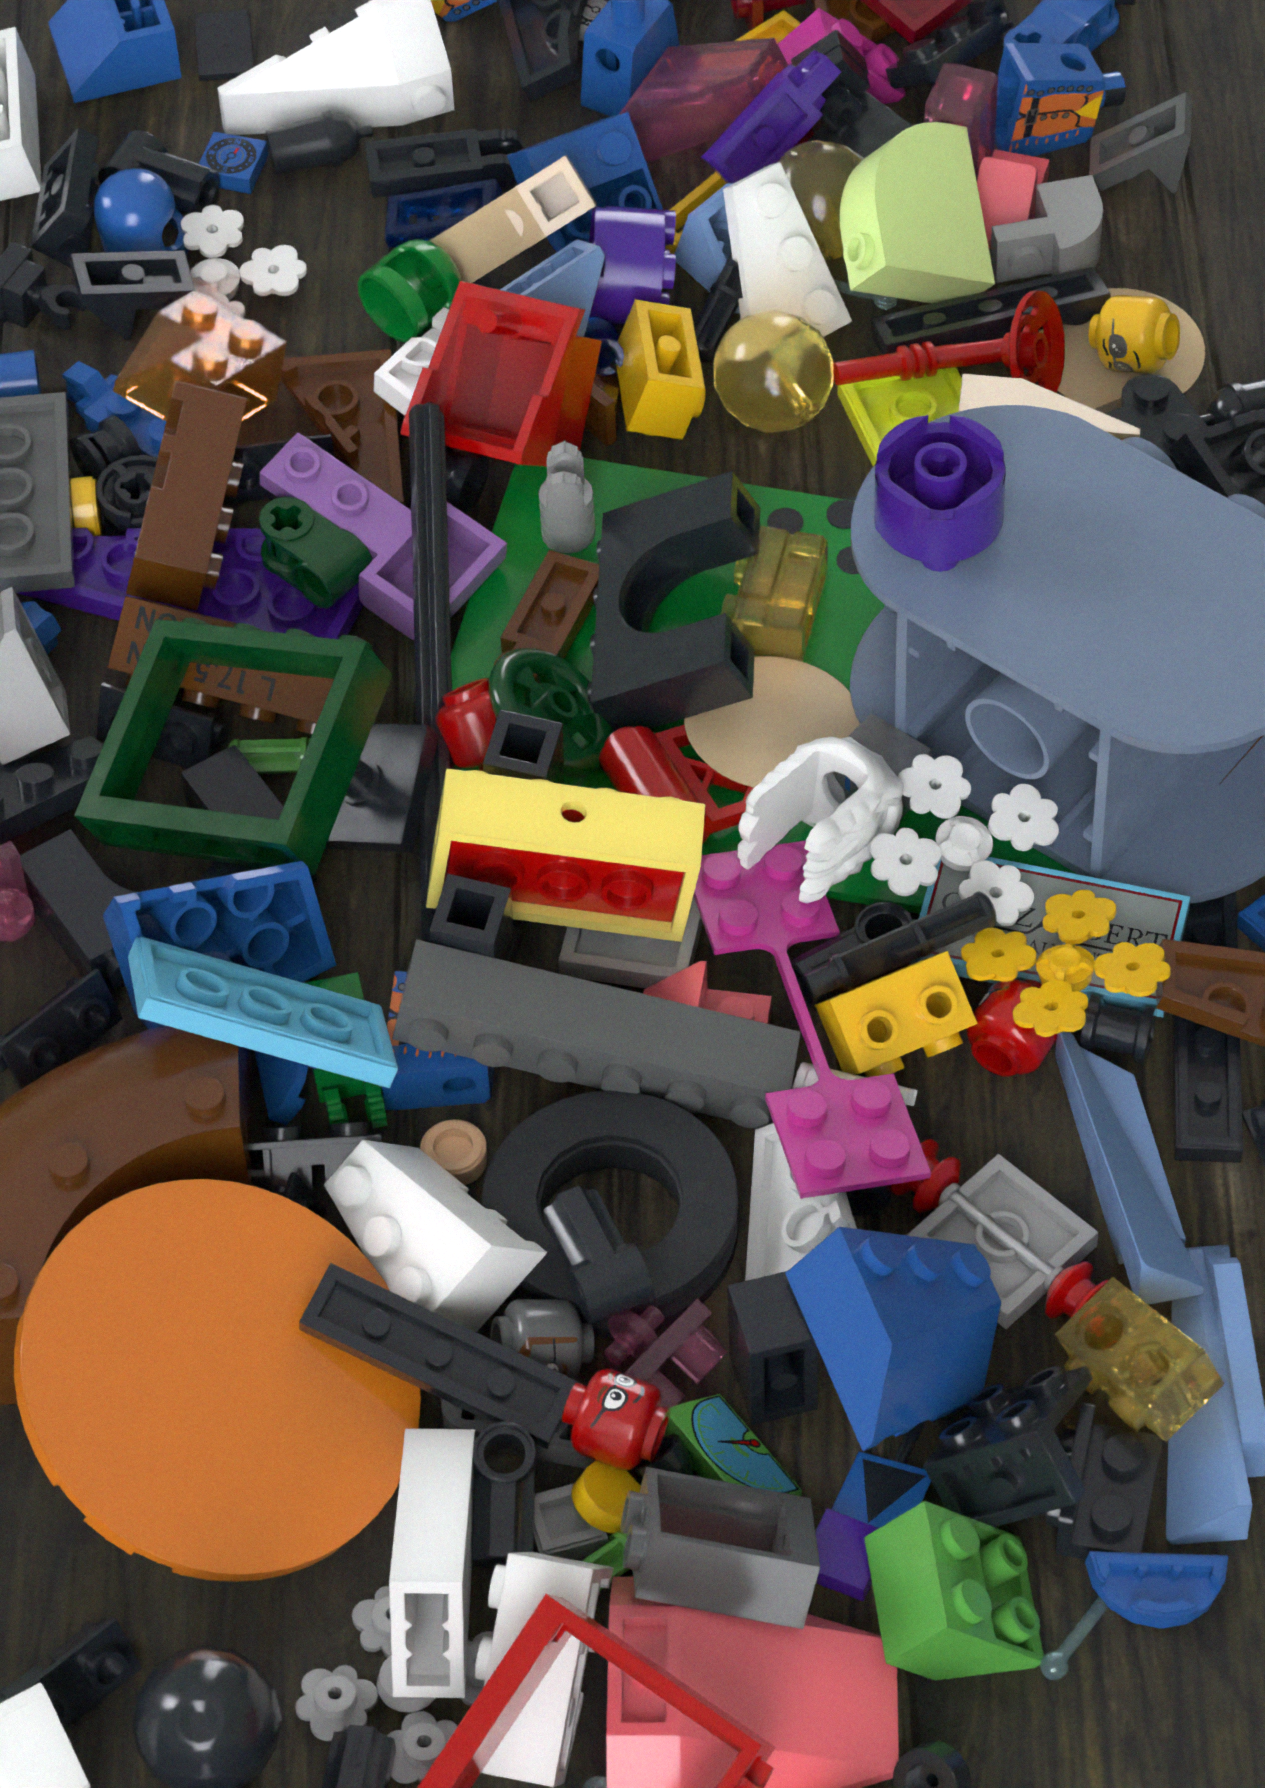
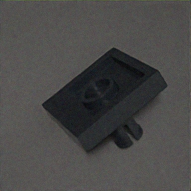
M373 724L325 849L413 853L439 737L437 732L428 725Z

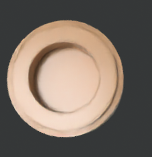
M446 1120L432 1126L422 1138L420 1150L463 1185L474 1182L484 1172L487 1165L486 1140L483 1133L475 1125L463 1120Z

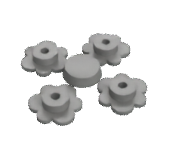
M384 1586L377 1590L375 1600L368 1599L359 1602L352 1612L353 1624L361 1631L360 1643L363 1649L369 1652H376L382 1649L384 1655L388 1657L381 1666L377 1679V1688L368 1680L358 1679L356 1670L348 1665L337 1667L333 1673L326 1669H314L309 1671L302 1679L301 1686L304 1696L300 1697L296 1702V1714L300 1719L310 1721L311 1731L315 1737L320 1740L331 1741L333 1732L345 1730L350 1724L366 1726V1713L376 1706L378 1695L388 1707L400 1712H412L404 1718L402 1730H395L387 1735L394 1738L396 1744L391 1777L403 1784L412 1783L416 1780H419L421 1783L456 1730L457 1725L451 1720L436 1722L431 1714L420 1711L429 1706L436 1698L393 1697L389 1586ZM485 1631L478 1634L472 1642L468 1640L465 1698L461 1699L469 1706H472L484 1688L485 1681L475 1678V1666L482 1638L484 1636L493 1638V1631Z

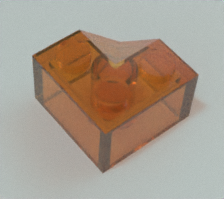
M194 290L158 311L115 380L113 392L166 421L175 382L179 381L247 398L243 421L277 399L287 341L265 330L259 323L247 320L218 304L214 298Z

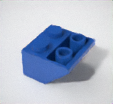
M67 0L48 22L49 31L74 103L182 78L175 29L164 0Z
M628 112L607 117L507 155L517 185L567 155L596 201V206L663 210ZM593 208L546 237L556 252L577 239L589 242Z

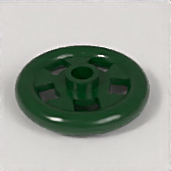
M519 648L500 657L489 677V696L496 719L501 709L563 723L564 776L585 777L602 769L599 756L605 741L614 732V729L600 713L593 712L587 696V686L590 681L573 665L559 656L544 650ZM533 674L547 678L549 683H537ZM514 688L526 694L524 705L516 701ZM578 707L580 708L583 715L579 713ZM577 731L589 743L586 750H583L571 738Z

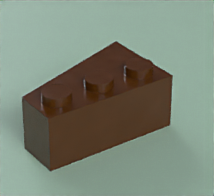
M179 381L175 382L126 594L197 611L203 587L215 590L223 554L212 552L214 541L225 544L229 531L233 508L222 505L224 496L236 498L244 463L233 461L247 398Z

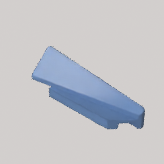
M1070 1032L1057 1033L1055 1051L1057 1064L1118 1264L1124 1263L1136 1305L1143 1306L1202 1295L1204 1285L1185 1248V1235L1134 1074L1080 1047Z
M1228 1245L1186 1248L1202 1279L1204 1292L1202 1295L1172 1300L1166 1539L1169 1543L1175 1545L1248 1539L1253 1504L1247 1477L1265 1476V1406L1241 1265L1237 1257H1230Z

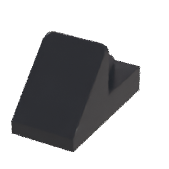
M184 250L76 253L70 256V266L80 303L125 340L131 339L136 309L193 308L196 290Z

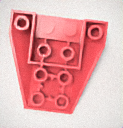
M613 1577L609 1604V1631L776 1747L766 1762L773 1767V1772L764 1788H862L893 1778L894 1769L899 1760L897 1667L886 1664L880 1635L807 1614L804 1628L799 1629L635 1598L634 1577ZM608 1661L607 1788H715L738 1752Z

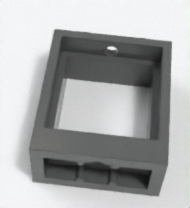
M646 1467L640 1492L628 1491L621 1519V1533L627 1534L623 1567L633 1569L635 1598L803 1629L820 1570L811 1499Z

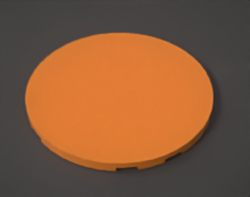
M211 1179L170 1181L131 1191L109 1201L89 1214L66 1235L48 1257L34 1279L35 1282L28 1295L23 1315L19 1319L14 1348V1381L17 1404L24 1430L34 1454L53 1486L59 1485L66 1496L86 1516L83 1520L106 1540L128 1554L132 1555L136 1552L159 1564L171 1567L173 1573L204 1580L240 1582L283 1576L309 1567L339 1550L379 1514L400 1483L405 1429H418L420 1388L299 1330V1321L330 1263L389 1290L386 1282L369 1259L345 1235L314 1212L281 1195L250 1185Z

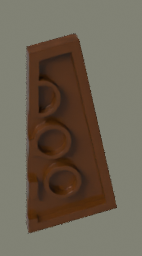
M1162 939L1159 946L1164 950V962L1170 965L1171 975L1167 980L1157 982L1156 1009L1265 1047V952Z

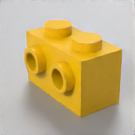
M635 299L614 349L627 431L643 433L649 436H663L683 440L692 417L697 418L700 416L705 402V385L691 309Z
M948 951L930 956L815 1004L842 1072L854 1075L864 1072L866 1078L892 1074L905 1068L900 1056L923 1047L927 1058L954 1048L963 1043L959 1031L978 1024Z

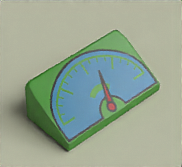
M720 1394L674 1405L669 1408L671 1412L665 1436L671 1434L679 1436L690 1452L694 1463V1470L700 1477L802 1496L800 1487Z

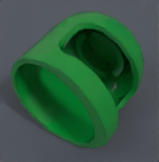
M414 239L400 244L363 273L357 283L358 295L372 321L385 334L397 341L406 343L411 338L420 337L432 327V318L443 307L450 309L457 287L461 281V275L450 255L440 246L430 241Z

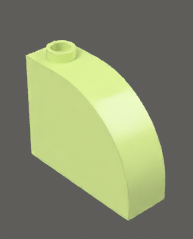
M927 122L914 125L889 140L854 168L844 186L840 204L843 256L847 267L850 290L933 304L981 293L995 285L967 127L941 122Z

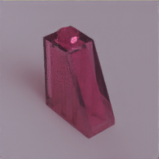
M775 38L668 47L620 114L629 113L645 161L650 162L720 137L778 72L781 73L789 64Z

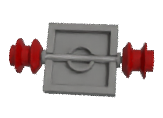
M928 1139L920 1143L931 1171V1177L929 1179L891 1184V1191L895 1195H903L911 1190L916 1193L913 1200V1208L918 1213L937 1209L907 1235L975 1244L990 1266V1278L1002 1301L997 1323L1007 1329L1046 1293L1045 1314L1051 1319L1057 1318L1064 1313L1070 1316L1068 1333L1073 1337L1080 1336L1086 1331L1095 1334L1109 1322L1117 1308V1302L1113 1299L1116 1292V1284L1112 1280H1105L1096 1286L1090 1281L1093 1274L1092 1264L1089 1262L1080 1263L1097 1247V1230L1000 1154H997L960 1187L958 1185L961 1169L960 1160L956 1157H949L940 1162L936 1159L939 1145L935 1140Z

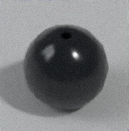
M202 1645L177 1651L152 1669L136 1695L131 1724L137 1753L152 1775L171 1788H241L261 1774L276 1750L282 1717L276 1690L259 1665L233 1649Z

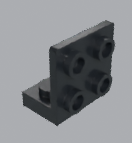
M1058 1366L1050 1367L1036 1373L1021 1386L1006 1390L1003 1384H995L972 1396L967 1402L969 1410L960 1421L952 1424L940 1434L941 1444L923 1464L945 1508L987 1525L997 1527L1076 1504L1086 1489L1054 1432V1428L1094 1379L1088 1367L1082 1366L1066 1372H1062Z

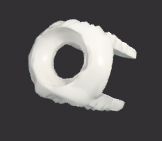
M836 737L820 738L798 745L794 754H791L785 761L780 762L775 767V770L769 772L763 781L755 786L747 796L746 811L742 814L738 827L742 838L737 850L740 865L747 870L750 869L790 829L802 821L814 828L810 831L804 847L809 853L806 855L807 862L803 867V877L805 880L800 886L799 901L806 904L817 901L827 893L832 885L844 881L848 875L860 872L863 862L869 861L872 858L870 846L872 840L877 835L883 833L894 834L899 826L903 812L902 795L904 783L894 774L881 755L872 752L851 737L841 739ZM835 771L846 775L857 785L858 790L845 799L844 790L832 772Z

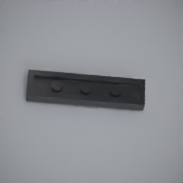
M1089 267L870 318L872 338L882 355L896 353L898 346L906 345L909 348L910 344L918 343L921 346L923 342L931 341L934 346L1003 339L1004 335L1010 332L1018 304L1030 291H1045L1052 296L1059 309L1063 325H1082L1091 321L1093 315L1100 314L1103 305L1111 298V293L1094 268ZM1031 306L1028 307L1022 315L1030 314L1033 308Z
M333 1263L329 1264L299 1321V1330L491 1423L507 1421L520 1425L529 1432L535 1444L545 1449H548L562 1421L564 1407L576 1382L579 1383Z

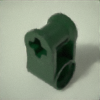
M281 497L273 499L260 511L259 526L262 534L266 537L261 547L263 565L269 572L292 585L311 603L320 608L328 609L359 582V574L372 562L368 549L353 533L339 528L298 498Z

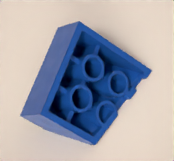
M303 861L115 896L103 914L119 968L137 1017L138 1012L128 955L136 937H145L301 983L336 966L309 868ZM139 1018L148 1030L166 1026Z
M838 1227L785 1273L862 1451L876 1446L889 1436L894 1435L897 1437L907 1433L917 1424L924 1421H935L967 1407L968 1400L984 1389L1002 1301L990 1278V1266L975 1244Z

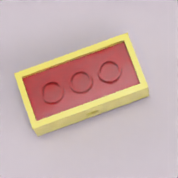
M446 768L433 844L426 908H437L447 874L511 888L513 919L682 942L701 867L705 804L682 801L675 797H651L622 793L610 788L593 789L557 784L544 779L527 780L491 775L479 770L462 771Z

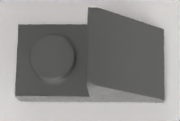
M1184 92L1091 137L1089 175L1093 176L1096 186L1103 191L1150 169L1171 193H1176L1191 140L1192 98L1187 92Z

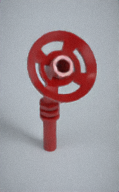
M1030 291L1018 304L1010 332L1006 333L1003 339L934 346L931 341L923 342L921 346L918 343L910 344L909 348L906 345L898 346L896 353L835 362L832 365V375L837 386L900 376L902 381L911 380L912 376L915 379L923 378L924 375L927 377L936 376L938 369L1003 362L1005 367L1010 368L1012 378L1025 379L1034 384L1038 381L1039 386L1057 393V389L1061 384L1065 361L1063 323L1057 304L1049 293L1045 291ZM1031 306L1033 308L1030 314L1022 315L1028 307ZM1041 326H1043L1044 333L1038 332ZM1023 368H1028V372H1027V374L1024 376V369H1023Z

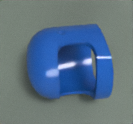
M131 168L111 175L99 186L93 207L95 222L105 253L183 250L185 255L188 253L189 249L184 246L183 242L185 234L181 228L183 216L175 209L174 194L161 176L149 170ZM167 222L174 225L178 230L175 244L170 247L164 246L162 240V231Z

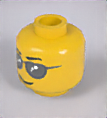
M1116 295L1106 301L1100 314L1093 315L1088 331L1089 344L1091 348L1097 349L1101 363L1109 370L1146 374L1159 371L1167 360H1172L1177 353L1180 341L1179 319L1177 315L1170 312L1168 305L1160 298Z

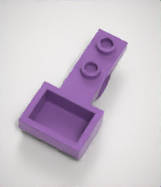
M298 432L259 472L260 485L278 498L294 497L306 502L310 508L333 524L353 533L368 549L372 562L359 574L360 601L367 609L414 640L411 510ZM447 502L451 618L505 560L507 543Z

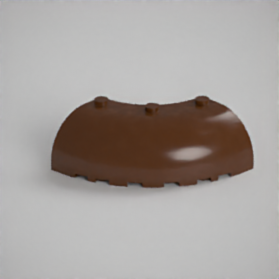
M162 1026L100 1046L58 1066L14 1093L0 1104V1405L17 1404L14 1381L16 1333L19 1319L23 1315L28 1295L35 1282L34 1279L54 1249L83 1219L109 1201L131 1191L158 1183L177 1180L211 1179L253 1186L251 1163L254 1162V1150H248V1144L253 1141L251 1049L177 1028Z

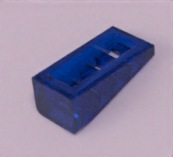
M497 179L389 197L384 238L387 246L397 247L414 239L432 240L502 196L503 193ZM409 215H417V224L408 225ZM433 215H439V220L432 221Z

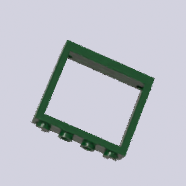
M192 617L184 618L182 622L155 619L74 816L104 846L260 868L303 861L308 866L310 875H315L393 674L372 651L373 646L356 636L342 635L339 639L315 637L308 632L298 629H289L286 633L262 631L255 626L245 623H237L232 628L210 625L205 621ZM190 662L334 679L279 820L134 800Z

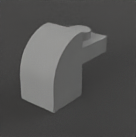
M1092 175L1036 184L1035 219L992 226L991 263L996 283L1051 273L1054 276L1096 267L1100 257L1103 204Z

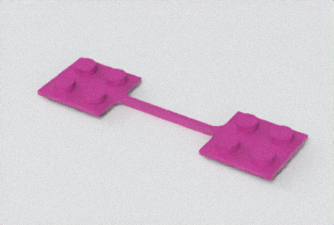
M806 841L775 845L764 854L759 862L748 870L740 865L737 850L701 855V867L693 896L714 955L752 949L766 950L774 955L819 1079L815 1084L808 1087L770 1092L765 1095L767 1106L800 1199L929 1179L931 1171L894 1073L854 1080H845L835 1076L829 1069L787 954L788 948L800 942L834 938L840 932L826 894L819 900L807 904L799 901L800 886L805 880L803 877V867L807 862L806 855L809 853L804 848Z

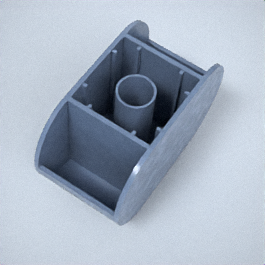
M997 405L967 409L943 416L929 423H949L950 415L963 416L982 424L998 438L1004 452L1006 467L1003 526L996 539L982 552L959 561L954 568L948 571L939 572L926 568L919 560L899 553L876 530L874 524V465L858 492L851 518V548L856 568L866 586L884 603V608L865 631L852 663L850 694L859 723L861 724L872 713L931 748L934 760L943 755L958 759L963 767L962 778L968 780L971 785L970 795L966 799L961 800V805L989 821L994 813L991 803L997 794L1005 793L1010 795L1011 790L1019 784H1029L1039 791L1041 799H1050L1057 805L1058 812L1054 820L1058 824L1059 833L1052 844L1042 846L1034 843L1032 847L1076 874L1190 896V904L1228 895L1265 876V505L1252 497L1242 494H1234L1226 498L1177 471L1171 459L1150 441L1139 437H1128L1120 440L1084 419L1066 412L1027 405ZM1261 736H1263V737L1257 742V744L1248 752V754L1240 761V763L1232 770V768H1233V767L1238 763V761L1245 755V753H1246V752L1251 748V746L1258 740V738L1261 737Z

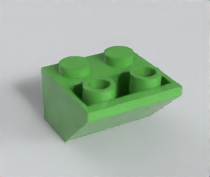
M927 1501L921 1502L864 1537L886 1664L936 1681L1032 1669L1045 1663L1039 1634L1040 1621L1034 1608L1027 1572L1028 1559L1022 1546L1021 1537Z

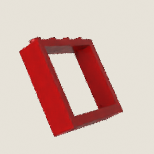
M545 1594L417 1788H471L571 1636L580 1640L738 1752L715 1788H764L773 1772V1767L766 1762L776 1747L564 1598Z

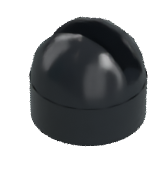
M671 1434L664 1436L652 1462L642 1459L633 1469L641 1481H643L646 1467L693 1476L694 1463L690 1452L679 1436Z

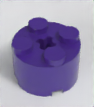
M618 206L593 207L588 243L600 246L605 258L588 320L625 324L635 299L669 305V293L661 291L662 288L673 289L676 257L675 254H670L669 249H665V245H673L675 211Z
M928 415L914 417L890 430L879 444L875 464L874 524L882 538L899 553L919 560L926 568L939 572L948 571L954 568L959 561L970 558L986 549L998 536L1004 520L1006 467L1004 452L998 438L982 424L972 419L950 415L949 423H928Z

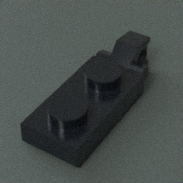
M979 0L971 3L967 16L955 18L941 24L937 28L938 36L923 39L903 49L905 57L885 69L891 87L896 89L936 83L1001 41L999 35L1014 26L1013 21H1010L1004 0Z

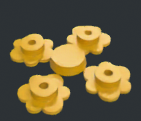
M1086 889L1078 890L1072 896L1056 894L1046 901L1045 910L1047 915L1043 918V928L1047 932L1058 933L1059 939L1066 944L1045 950L1038 959L1035 949L1027 945L1026 936L1023 933L1015 931L1005 934L1004 931L998 928H986L979 931L975 935V943L965 944L961 948V957L967 962V974L970 978L977 981H1012L1017 977L1018 971L1028 970L1036 963V970L1042 986L1040 989L1029 987L1021 992V1003L1013 1009V1020L1020 1027L1034 1028L1035 1032L1043 1037L1053 1036L1061 1032H1074L1085 1025L1086 1016L1084 1010L1088 1007V997L1079 991L1085 989L1090 984L1093 972L1098 977L1104 979V986L1109 992H1123L1136 997L1151 995L1157 989V982L1165 981L1171 975L1170 965L1164 962L1165 954L1163 948L1154 943H1144L1137 947L1128 942L1118 943L1113 947V953L1100 955L1096 960H1094V957L1088 950L1076 946L1093 937H1102L1108 934L1110 930L1109 922L1115 918L1117 913L1116 904L1112 900L1102 897L1095 898V894Z

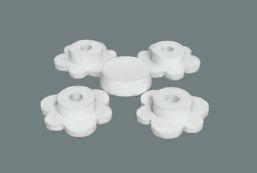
M209 205L202 210V213L195 212L186 215L181 221L182 232L185 234L183 237L184 246L189 250L199 249L203 256L210 259L198 263L191 270L196 290L195 296L201 303L193 304V308H186L185 310L187 319L183 328L185 337L192 342L206 341L210 347L214 348L223 346L228 339L236 340L243 337L248 330L247 321L244 318L245 307L238 301L229 302L238 291L240 278L244 283L253 285L254 292L259 296H267L271 293L288 296L295 293L299 287L298 279L304 277L307 273L306 264L298 260L295 248L289 245H279L271 251L267 248L256 249L252 253V260L245 262L240 267L239 272L235 264L218 257L224 255L228 247H237L242 243L241 230L244 226L242 214L235 210L222 212L219 206Z
M926 754L917 755L913 759L912 767L902 770L898 775V778L904 783L903 795L910 798L909 805L914 812L925 814L931 811L935 816L948 820L943 822L938 828L936 842L927 838L919 839L918 834L910 828L898 830L896 836L888 833L877 835L872 840L870 846L871 855L875 859L871 866L872 875L881 881L888 880V886L894 893L901 896H909L917 891L919 884L931 886L936 882L938 871L935 866L941 860L951 869L970 871L969 879L964 880L958 889L962 900L972 896L977 891H981L992 901L996 910L997 922L1003 926L1014 925L1018 919L1019 912H1024L1031 907L1034 893L1027 884L1019 882L1021 874L1016 867L1005 865L999 869L996 864L986 860L993 847L991 834L999 840H1011L1013 847L1019 851L1031 849L1034 843L1042 846L1050 845L1056 840L1059 833L1058 824L1054 820L1058 812L1057 805L1050 799H1041L1039 791L1032 785H1016L1011 790L1010 795L1000 793L993 798L991 808L994 813L989 819L987 829L984 824L974 818L966 816L954 817L959 812L961 800L966 799L971 792L969 781L962 778L963 767L960 761L948 755L940 756L935 760Z

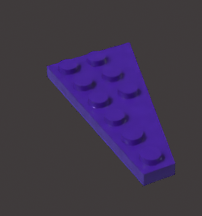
M73 528L75 587L18 592V594L119 621L125 596L140 598L126 594L141 528H127L126 536H92L87 528ZM229 528L225 544L214 541L212 552L223 554L215 590L203 587L197 611L170 605L234 623L249 624L269 632L286 633L289 629H298L308 632L315 637L339 639L342 635H348L363 607L359 599V582L333 606L324 609L311 603L299 590L279 576L269 572L261 559V547L266 537L262 534L260 528Z

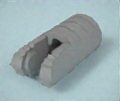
M564 440L562 443L552 446L551 451L548 452L547 479L541 485L538 494L543 541L550 549L568 554L579 552L592 543L595 536L593 490L591 484L584 478L582 452L578 450L577 446Z

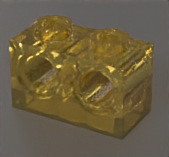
M1114 1277L1055 1333L1070 1357L1063 1364L1064 1368L1069 1371L1087 1366L1094 1379L1085 1389L1086 1391L1093 1394L1100 1387L1112 1397L1108 1401L1109 1405L1127 1425L1135 1431H1139L1146 1425L1166 1442L1224 1385L1220 1375L1202 1347ZM1163 1379L1160 1383L1151 1386L1156 1381Z

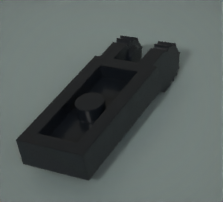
M504 128V130L493 129L485 131L468 129L364 142L372 198L482 185L484 182L495 188L506 187L508 184L513 186L517 182L507 155L520 151L524 147L523 140L520 138L517 130L513 131L512 128Z

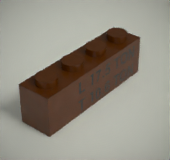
M125 596L108 668L128 673L125 684H129L155 619L182 622L184 618L192 617L205 621L210 625L232 628L237 623L147 599ZM190 662L180 687L184 688L182 700L218 708L219 700L223 698L241 703L239 715L275 723L277 713L298 718L295 730L313 734L334 679Z

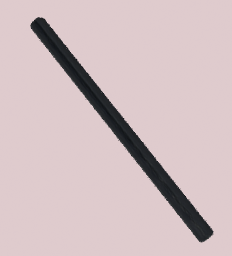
M428 402L424 405L415 404L409 411L416 725H428L439 734L419 824L422 941L431 943L430 927L436 911L433 908H426L433 844L446 768L454 769V762L450 757V751L435 721L437 712L445 705L442 697L452 691L445 423L444 414L440 411V406L434 402Z

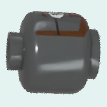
M517 1299L507 1306L503 1316H495L493 1319L490 1333L491 1340L574 1380L578 1377L581 1365L583 1363H591L593 1359V1327L588 1322H581L580 1315L571 1301L559 1299Z

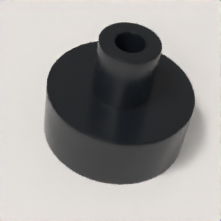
M927 1741L905 1753L898 1760L893 1773L894 1788H971V1775L964 1758L957 1750L940 1741Z

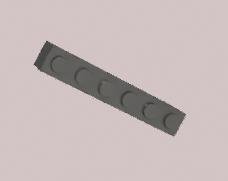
M416 939L392 1039L410 1043L415 1048L423 1051H443L472 1058L490 1067L506 1066L539 1074L541 1077L552 1082L569 1081L604 1091L642 1093L671 1102L689 1113L698 1112L732 1120L735 1124L745 1128H761L773 1123L765 1100L766 1093L789 1090L792 1087L801 1032Z

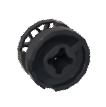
M148 455L128 456L113 462L102 471L96 483L98 506L101 509L102 527L108 536H126L127 528H141L157 457Z

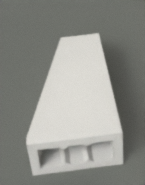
M405 1429L389 1579L393 1697L465 1698L472 1570L475 1474L473 1448L475 1444V1429Z

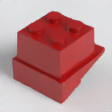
M460 281L428 368L423 367L402 423L400 434L409 436V411L412 406L434 402L440 406V411L444 414L445 446L520 465L547 466L548 452L551 451V447L562 443L564 440L577 446L580 451L602 342L577 335L586 310Z

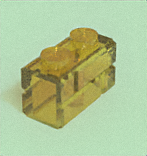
M760 526L759 554L735 562L734 584L740 586L737 595L726 594L721 614L726 613L754 647L755 657H783L803 662L828 573V540L823 535L798 531L791 535L785 529Z

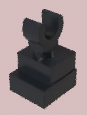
M836 29L791 59L792 66L796 67L813 50H817L819 53L826 55L841 71L821 94L826 101L819 110L823 114L820 119L833 132H837L839 129L837 118L844 109L848 108L856 117L861 116L862 104L856 97L870 88L867 76L869 72L865 58Z
M12 241L0 256V320L4 322L9 321L26 329L41 310L43 314L49 316L50 322L57 328L71 329L70 311L63 307L71 306L81 311L86 310V307L80 303L76 286L71 284L60 286L51 284L47 286L45 267L33 262L32 250Z

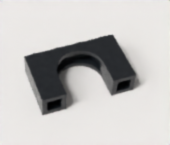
M733 471L603 513L601 540L597 543V556L600 563L598 586L595 587L593 593L596 607L595 633L592 634L590 639L593 670L592 681L587 686V696L593 712L600 713L614 731L627 726H643L652 729L753 698L755 649L726 613L669 631L648 633L650 622L660 603L683 581L701 572L759 554L761 508Z
M500 709L483 761V772L491 775L527 780L544 779L565 785L563 723ZM447 874L430 927V941L434 944L515 963L528 921L513 919L511 888Z
M236 745L181 772L186 807L279 820L283 810L282 804ZM71 829L16 857L15 860L23 896L81 976L88 975L96 968L100 971L109 991L117 987H124L125 983L103 919V914L113 897L136 893V891L125 889L106 877ZM214 861L210 868L195 881L262 868ZM316 872L315 875H311L313 883L317 882Z

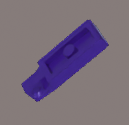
M813 50L796 67L789 64L781 73L778 72L706 151L702 158L726 183L732 184L770 164L781 162L823 116L819 110L826 99L821 94L841 71L826 55L819 53L817 50Z

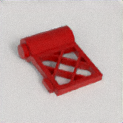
M685 724L655 734L648 727L627 726L613 732L605 741L599 761L601 768L616 791L659 798L675 797L682 801L705 804L702 844L710 834L739 825L741 816L746 811L747 796L753 787L740 784L721 775L706 763L684 757L679 748L691 745L687 737ZM712 784L745 793V796L741 802L718 808L709 795V790Z

